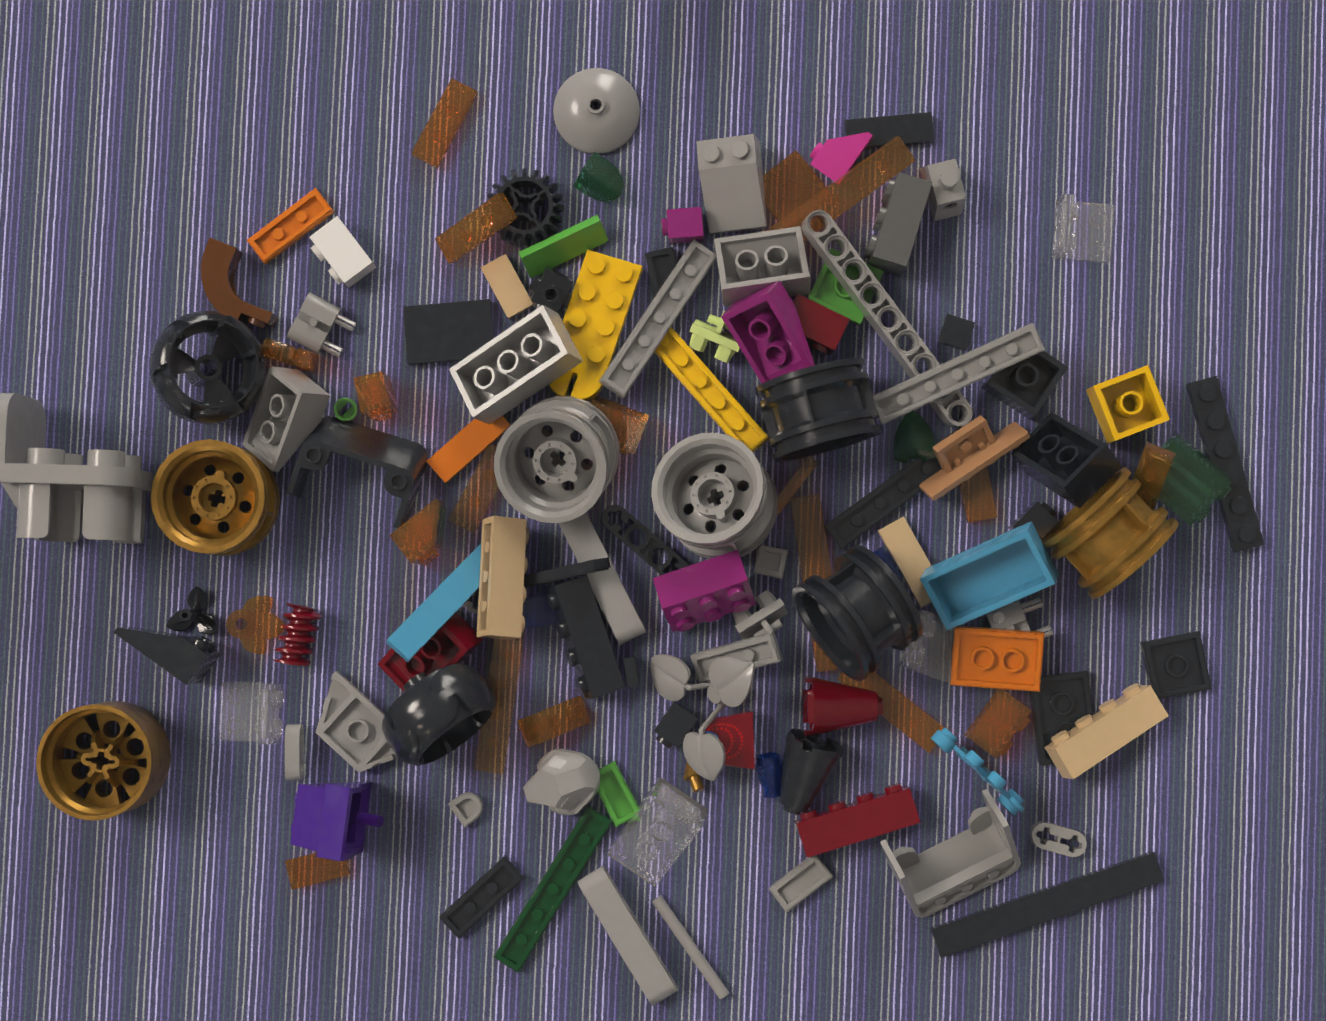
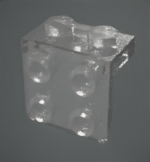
M224 682L221 685L219 738L223 741L259 742V744L277 743L278 738H281L283 728L282 720H279L280 708L283 707L284 692L281 690V683Z

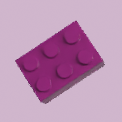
M738 550L653 578L662 610L672 632L687 631L696 624L705 621L714 622L723 615L732 612L741 613L748 610L750 606L756 605Z

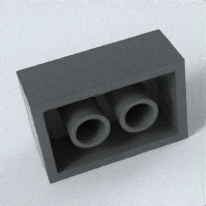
M898 172L895 180L889 179L881 200L882 203L886 204L885 208H880L872 229L876 230L877 234L876 236L872 235L864 255L865 258H869V265L885 273L898 277L901 276L907 267L933 182Z

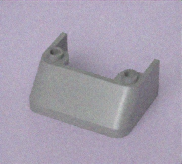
M988 789L982 791L986 807L977 808L971 813L968 819L969 829L919 854L911 847H899L892 853L886 840L880 842L888 863L916 917H927L1013 874L1020 867L1021 861L1010 826Z

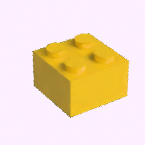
M1149 365L1086 389L1107 444L1170 420Z

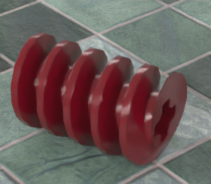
M286 603L287 606L293 609V612L283 614L285 618L290 620V624H283L280 628L288 632V634L278 636V640L283 642L285 646L275 648V651L281 654L282 658L273 659V661L292 666H308L311 664V661L304 657V655L312 654L314 650L306 644L316 642V638L309 634V632L319 630V626L314 624L312 620H319L322 618V615L316 612L314 608Z

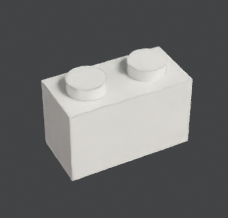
M338 216L309 237L315 244L311 247L312 251L321 262L324 259L328 261L332 267L328 272L338 285L344 282L350 288L376 268L375 264Z

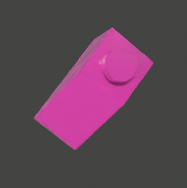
M869 132L828 139L824 145L819 142L809 156L813 159L810 165L840 185L874 136Z

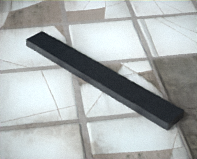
M1151 851L931 927L930 930L939 956L942 958L1162 882L1164 878L1155 853Z

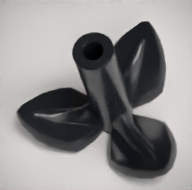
M196 586L190 591L187 598L190 609H183L173 614L168 620L166 627L174 631H186L196 621L199 632L205 635L216 634L218 631L217 620L213 614L201 613L208 605V599L205 592Z

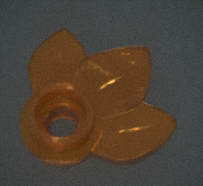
M256 596L249 599L243 609L233 611L226 620V628L229 634L239 638L244 649L251 653H266V639L275 638L284 631L280 628L284 624L283 621L274 614L269 613L273 605V598L270 596ZM239 618H243L247 622V626L243 630L236 627V621Z

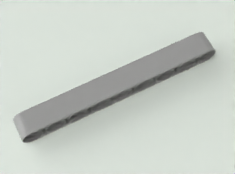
M823 210L811 212L802 222V231L805 237L908 376L912 378L920 374L916 370V362L919 359H923L927 363V371L940 365L832 217ZM812 218H818L823 222L824 228L822 232L812 230L810 226ZM834 241L840 245L841 253L839 256H833L829 253V242ZM848 265L857 268L858 278L856 280H851L847 277L845 270ZM865 289L874 291L876 299L873 304H869L864 300L863 293ZM883 312H887L893 317V324L890 328L885 327L881 322ZM901 335L906 336L910 340L908 351H903L898 345ZM959 390L929 403L947 426H964L972 419V408ZM955 405L962 411V417L959 421H954L951 417V409Z

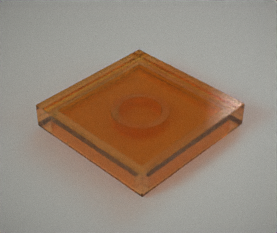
M797 150L763 175L765 206L783 229L795 226L832 196Z

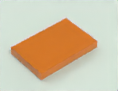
M971 626L954 627L950 685L1040 692L1045 633L1043 631Z

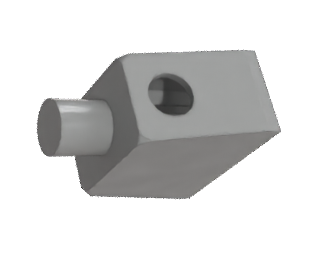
M956 159L920 168L922 179L933 182L927 199L933 222L961 215L966 195Z

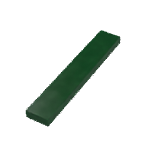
M589 805L586 807L493 956L495 959L517 973L520 971L613 822L610 818Z

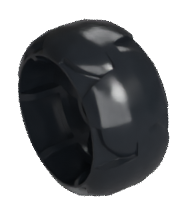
M196 311L176 319L157 338L150 355L149 374L151 383L157 392V397L173 414L191 423L215 425L238 417L257 400L265 383L266 360L263 358L259 340L240 320L217 311ZM207 333L208 336L212 337L218 335L212 355H203L195 360L181 349H178V346L185 339L193 335ZM240 355L237 359L243 365L242 380L238 389L232 394L218 377L222 371L221 363ZM203 367L208 371L205 375L200 371ZM186 373L188 381L193 386L205 387L204 400L199 402L187 396L175 381L178 378L177 374Z
M456 663L442 667L429 675L425 672L419 673L403 686L405 692L387 710L382 720V731L386 741L402 761L416 766L429 764L458 748L486 724L495 709V698L492 689L482 675L469 665Z

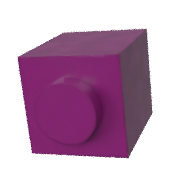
M701 207L666 209L667 218L661 219L662 236H668L669 244L688 243L694 239L698 242L703 241Z

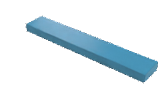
M481 544L386 640V643L405 661L409 662L479 589Z

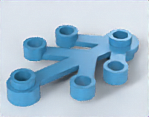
M945 727L941 731L938 729L930 739L945 753L949 754L954 750L960 759L1001 794L996 800L1013 816L1018 811L1021 813L1024 811V808L1021 806L1024 800L1011 788L1008 792L1003 788L1007 782L994 770L991 772L985 766L981 767L985 761L973 750L968 751L964 746L958 748L954 744L958 739Z

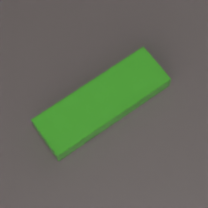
M595 215L518 253L530 278H533L535 275L543 273L546 265L554 268L587 252V249L596 248L609 240L598 215Z

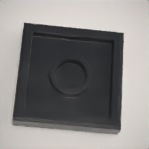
M1200 631L1140 642L1148 684L1151 685L1158 699L1212 689Z

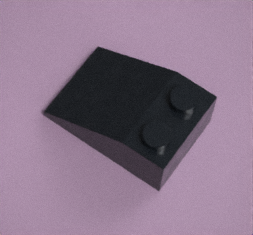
M119 627L113 632L185 685L201 683L221 655L215 650L216 644L204 636L198 638L196 636L136 627Z

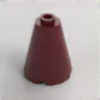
M815 677L804 678V683H809V689L803 690V723H808L810 730H804L805 736H815L875 722L878 719V715H883V698L878 697L876 691Z

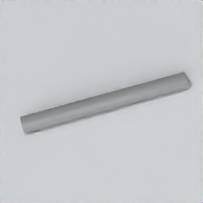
M662 895L656 897L652 901L655 908L718 998H724L729 994L727 988Z

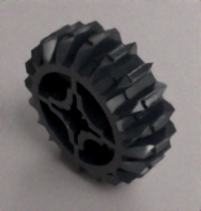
M523 168L521 177H518L517 172L512 170L511 176L513 179L508 181L507 177L502 175L500 178L504 185L502 187L496 183L492 185L497 194L489 193L487 195L488 200L494 203L486 205V211L493 213L487 217L489 223H496L492 228L493 232L499 233L503 230L500 236L502 241H506L512 236V246H516L518 240L522 239L523 248H527L529 239H532L533 243L536 244L539 243L537 237L541 235L544 240L549 238L547 230L553 233L558 231L552 222L562 223V216L556 213L563 212L565 208L564 205L557 204L563 199L561 193L553 194L558 189L556 183L548 185L550 181L548 175L543 176L539 181L538 170H534L532 176L528 177V170ZM531 187L540 192L538 194L534 192L530 195H524L518 188ZM510 194L514 205L508 211V215L503 218L502 205L505 198ZM547 198L549 201L548 213L545 219L540 222L536 211L542 205V201ZM518 199L522 204L526 203L528 205L530 203L529 207L533 218L528 213L524 214V211L519 213L521 208ZM526 221L534 228L521 230L510 226V224Z

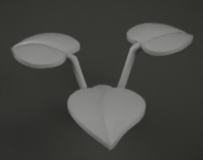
M668 654L653 656L650 662L652 680L657 692L663 698L669 701H678L685 696V689L697 690L707 688L709 700L717 704L715 710L699 728V734L689 732L685 735L683 741L684 756L691 768L708 780H717L725 764V749L715 735L711 733L705 734V730L718 713L726 708V705L736 707L746 700L753 682L755 663L731 657H720L710 665V681L700 684H689L691 672L681 659Z

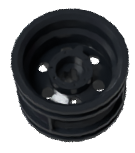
M863 358L841 359L806 367L768 380L755 388L757 397H763V400L758 404L766 424L770 439L769 445L771 448H777V452L772 455L775 462L791 461L823 454L863 442L883 433L882 425H875L874 422L880 417L876 409L868 374L860 371L865 367Z
M854 545L847 550V553H843L835 559L834 573L825 579L817 575L810 576L805 580L804 584L801 583L793 588L792 595L803 624L819 648L840 671L859 682L867 678L869 673L875 672L880 668V654L892 647L902 651L908 648L911 642L919 640L923 635V624L912 598L893 571L871 550L862 545Z

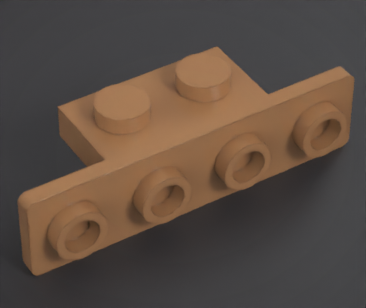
M980 415L932 447L942 469L920 483L919 487L932 501H935L945 496L962 482L969 480L986 466L996 462L997 459L1012 449L1019 447L1021 443L1030 438L1028 431L1016 422H1012L993 435L986 419Z

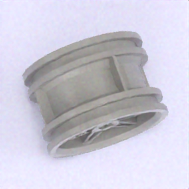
M571 396L545 398L533 404L504 432L499 440L494 455V473L497 485L510 505L530 519L545 523L571 521L586 513L596 503L616 474L620 455L617 434L610 420L603 412L588 401ZM543 426H551L553 433L548 432ZM573 431L580 432L582 439L573 441ZM525 448H532L534 450V456L530 458L527 457L525 454ZM559 451L565 454L562 460L557 457ZM590 459L593 462L592 468L583 460ZM536 475L544 480L545 484L537 483L535 480ZM566 481L573 482V490L564 488Z
M700 433L685 438L675 444L663 456L652 480L651 497L654 510L660 522L688 550L700 557L711 559L738 550L740 557H743L755 550L767 538L774 527L778 513V496L775 484L754 453L744 443L732 436L720 433ZM720 465L726 466V471L723 474L716 472V468ZM697 476L698 479L695 480L692 486L689 485L690 479ZM749 483V488L746 491H741L745 484ZM722 497L720 499L721 504L716 506L717 498ZM686 506L694 507L690 515H686L684 512ZM733 513H744V516L737 521L734 519ZM716 523V530L711 533L708 532L709 529Z

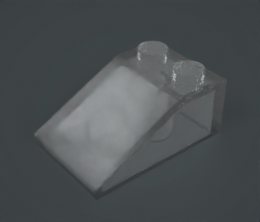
M660 777L608 850L607 855L656 887L700 831L709 810Z

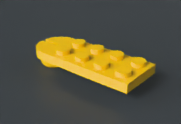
M587 249L572 297L563 318V323L583 362L549 384L557 396H568L567 390L571 379L576 375L578 376L571 397L588 401L597 396L602 390L603 385L599 383V380L612 362L643 271V266Z

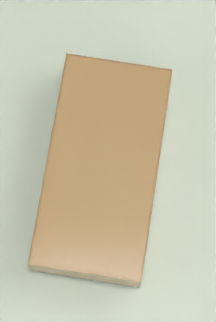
M506 254L480 267L508 319L533 307V302Z

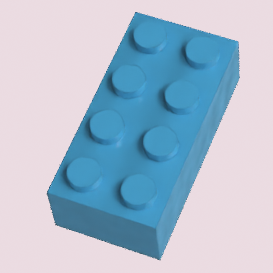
M1031 521L926 568L920 580L946 630H950L1054 585L1059 573Z

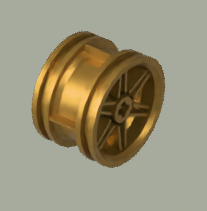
M207 439L183 445L168 455L154 477L151 490V504L158 526L175 544L192 552L227 556L250 550L264 540L272 530L278 517L280 495L279 487L272 471L251 452L224 441ZM214 465L216 468L215 473L208 476L205 473L206 467ZM237 473L244 475V481L240 484L235 483ZM188 485L193 487L191 496H186L184 493V489ZM216 495L225 497L224 504L215 502ZM248 501L251 504V510L245 513L240 509V504ZM196 513L201 517L198 525H194L191 522V516ZM223 522L229 524V531L227 533L220 531Z
M1126 467L1117 471L1080 509L1074 506L1042 540L1045 548H1053L1051 556L1055 560L1065 556L1082 574L1078 584L1081 588L1090 587L1088 595L1092 599L1103 596L1132 575L1166 543L1179 525L1174 518L1166 519L1168 511L1164 507L1152 511L1137 495V490L1140 488L1141 483L1137 478L1131 481L1128 479L1131 472Z

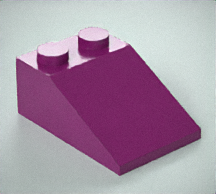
M780 280L734 302L721 316L761 384L778 376L815 365L796 307Z

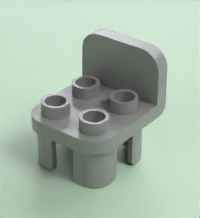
M0 393V483L18 509L16 538H34L38 541L77 542L83 534L86 539L113 540L116 543L144 544L146 492H151L153 473L141 470L142 457L125 455L124 451L93 449L88 450L87 465H83V455L65 453V450L45 448L46 416L42 403L39 400L18 393Z

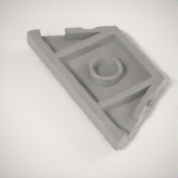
M338 670L332 674L330 689L325 698L323 713L315 733L358 773L398 758L386 741L382 731V720L385 714Z

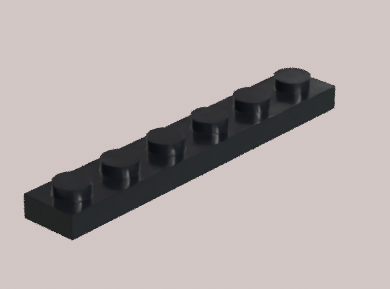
M1213 376L1188 383L1186 388L1232 551L1238 552L1264 545L1218 378Z

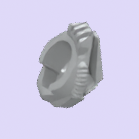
M557 748L551 750L540 759L537 764L538 771L523 786L527 802L550 806L552 812L570 816L578 814L594 798L600 786L601 775L598 766L589 756L581 752Z

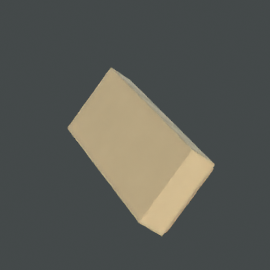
M903 516L878 530V533L919 606L923 607L932 601L920 577L924 570L932 565Z

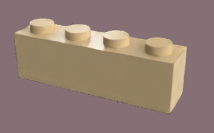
M491 516L482 520L477 637L511 640L521 638V633L524 631L525 618L522 616L523 603L526 600L524 574L528 568L525 548L529 540L527 519Z
M1138 683L1130 685L1122 691L1123 696L1117 700L1110 699L1098 707L1099 712L1092 716L1089 714L1081 717L1075 722L1076 727L1068 732L1066 730L1061 731L1051 738L1052 742L1044 748L1062 778L1075 779L1169 716L1151 685H1138Z

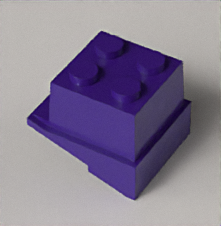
M372 782L298 784L295 795L296 805L294 820L291 825L292 835L290 844L317 851L316 857L335 861H345L353 858L354 855L362 853L366 826L380 828L384 822L383 816L368 813Z

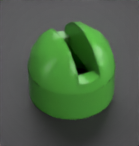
M340 398L334 404V414L339 420H352L357 414V405L350 398ZM349 402L352 406L342 416L339 411Z

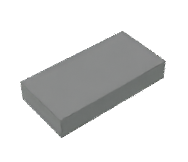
M815 855L803 860L769 886L768 889L787 913L833 876L820 858Z

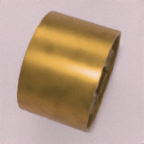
M111 701L80 706L59 716L44 733L36 758L38 780L47 798L62 812L83 820L108 819L144 805L157 794L169 772L171 762L170 744L160 722L150 712L138 705L123 701ZM96 713L100 730L93 727L88 716ZM113 721L120 725L118 736H114L110 731V724ZM130 724H132L136 730L130 736H127L130 731ZM86 732L92 736L90 748L86 747L83 743V736ZM136 738L140 739L144 744V750L141 754L136 753L133 749V742ZM65 748L79 752L76 758L64 759ZM104 755L105 758L115 762L104 765V762L99 761L97 757ZM147 758V767L138 763V759ZM81 762L89 767L87 777H83L79 772ZM132 768L137 769L140 774L138 783L130 780L129 772ZM104 780H107L113 787L110 795L106 794L102 789ZM86 783L93 784L84 799L78 791ZM122 785L130 796V799L124 803L121 796Z

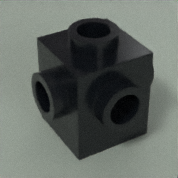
M546 265L542 275H535L528 288L532 292L530 298L535 302L533 306L537 309L544 305L555 312H558L560 307L565 309L572 297V293L568 291L573 284V280ZM548 289L555 290L552 295H547L545 292Z

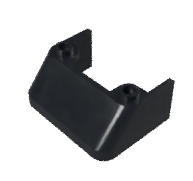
M333 416L323 417L299 451L286 494L301 498L309 470L317 471L324 468L329 461L331 452L387 469L384 477L386 491L395 497L402 498L394 527L406 531L427 465V450L421 444L349 421H342Z

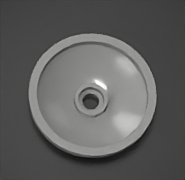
M590 68L575 73L563 83L555 97L553 114L558 132L571 147L583 153L600 155L613 152L630 140L638 126L640 106L635 90L624 77L608 69ZM593 102L601 104V108L598 110H593L590 106Z

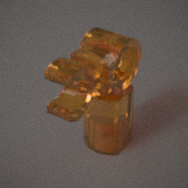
M269 338L265 339L262 346L264 357L291 365L293 362V366L314 373L319 358L318 354L302 348L297 350L294 346Z

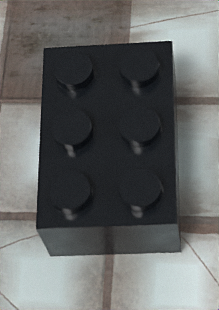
M1053 412L1029 434V439L1021 443L1011 453L1028 476L1079 509L1122 467L1107 444Z

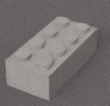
M542 305L449 370L472 417L491 424L583 362L559 314Z

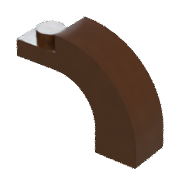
M209 237L201 261V280L207 298L219 313L233 316L244 324L248 317L247 323L264 329L265 325L274 328L278 320L275 314L243 301L236 292L234 276L243 253L236 247Z

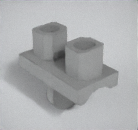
M769 590L758 595L756 598L761 610L752 615L749 610L741 613L732 612L737 624L735 627L742 640L753 635L758 636L772 631L775 632L783 627L779 619L787 615L788 612L780 598L777 600Z

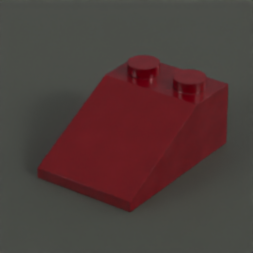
M456 612L409 662L405 661L391 648L377 665L405 692L403 686L411 678L422 672L429 675L442 667L456 663L461 664L484 639L477 637V632Z

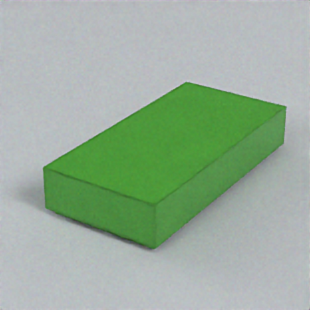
M613 761L600 768V786L597 792L615 827L642 814L616 762Z

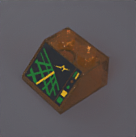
M437 498L389 535L411 564H424L426 566L439 556L437 550L442 547L447 506Z

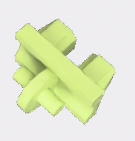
M709 315L707 322L717 327L696 319L689 331L692 333L689 347L699 352H704L708 341H713L719 344L714 357L728 363L735 352L739 351L740 347L732 334L723 330L729 331L722 317Z

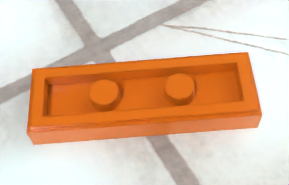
M315 188L247 239V242L263 263L268 264L335 212Z
M503 416L491 424L473 419L426 462L447 484L496 441L511 425Z

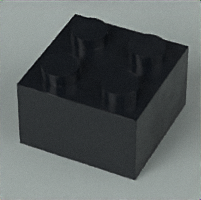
M1042 351L988 376L981 388L1030 420L1038 414L1068 367L1045 351Z

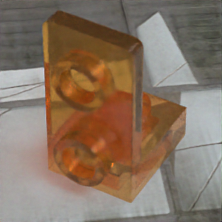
M576 696L540 712L518 719L517 722L528 748L590 723V718L581 696Z

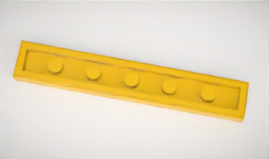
M670 327L654 353L723 432L744 443L754 453L769 440V437L678 333Z

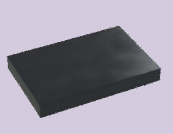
M490 299L403 306L408 365L462 361L494 339Z
M1088 671L1041 676L1040 692L1029 691L1038 765L1054 764L1044 747L1052 742L1051 738L1055 734L1064 730L1068 732L1076 727L1075 722L1078 719L1089 714L1093 715Z

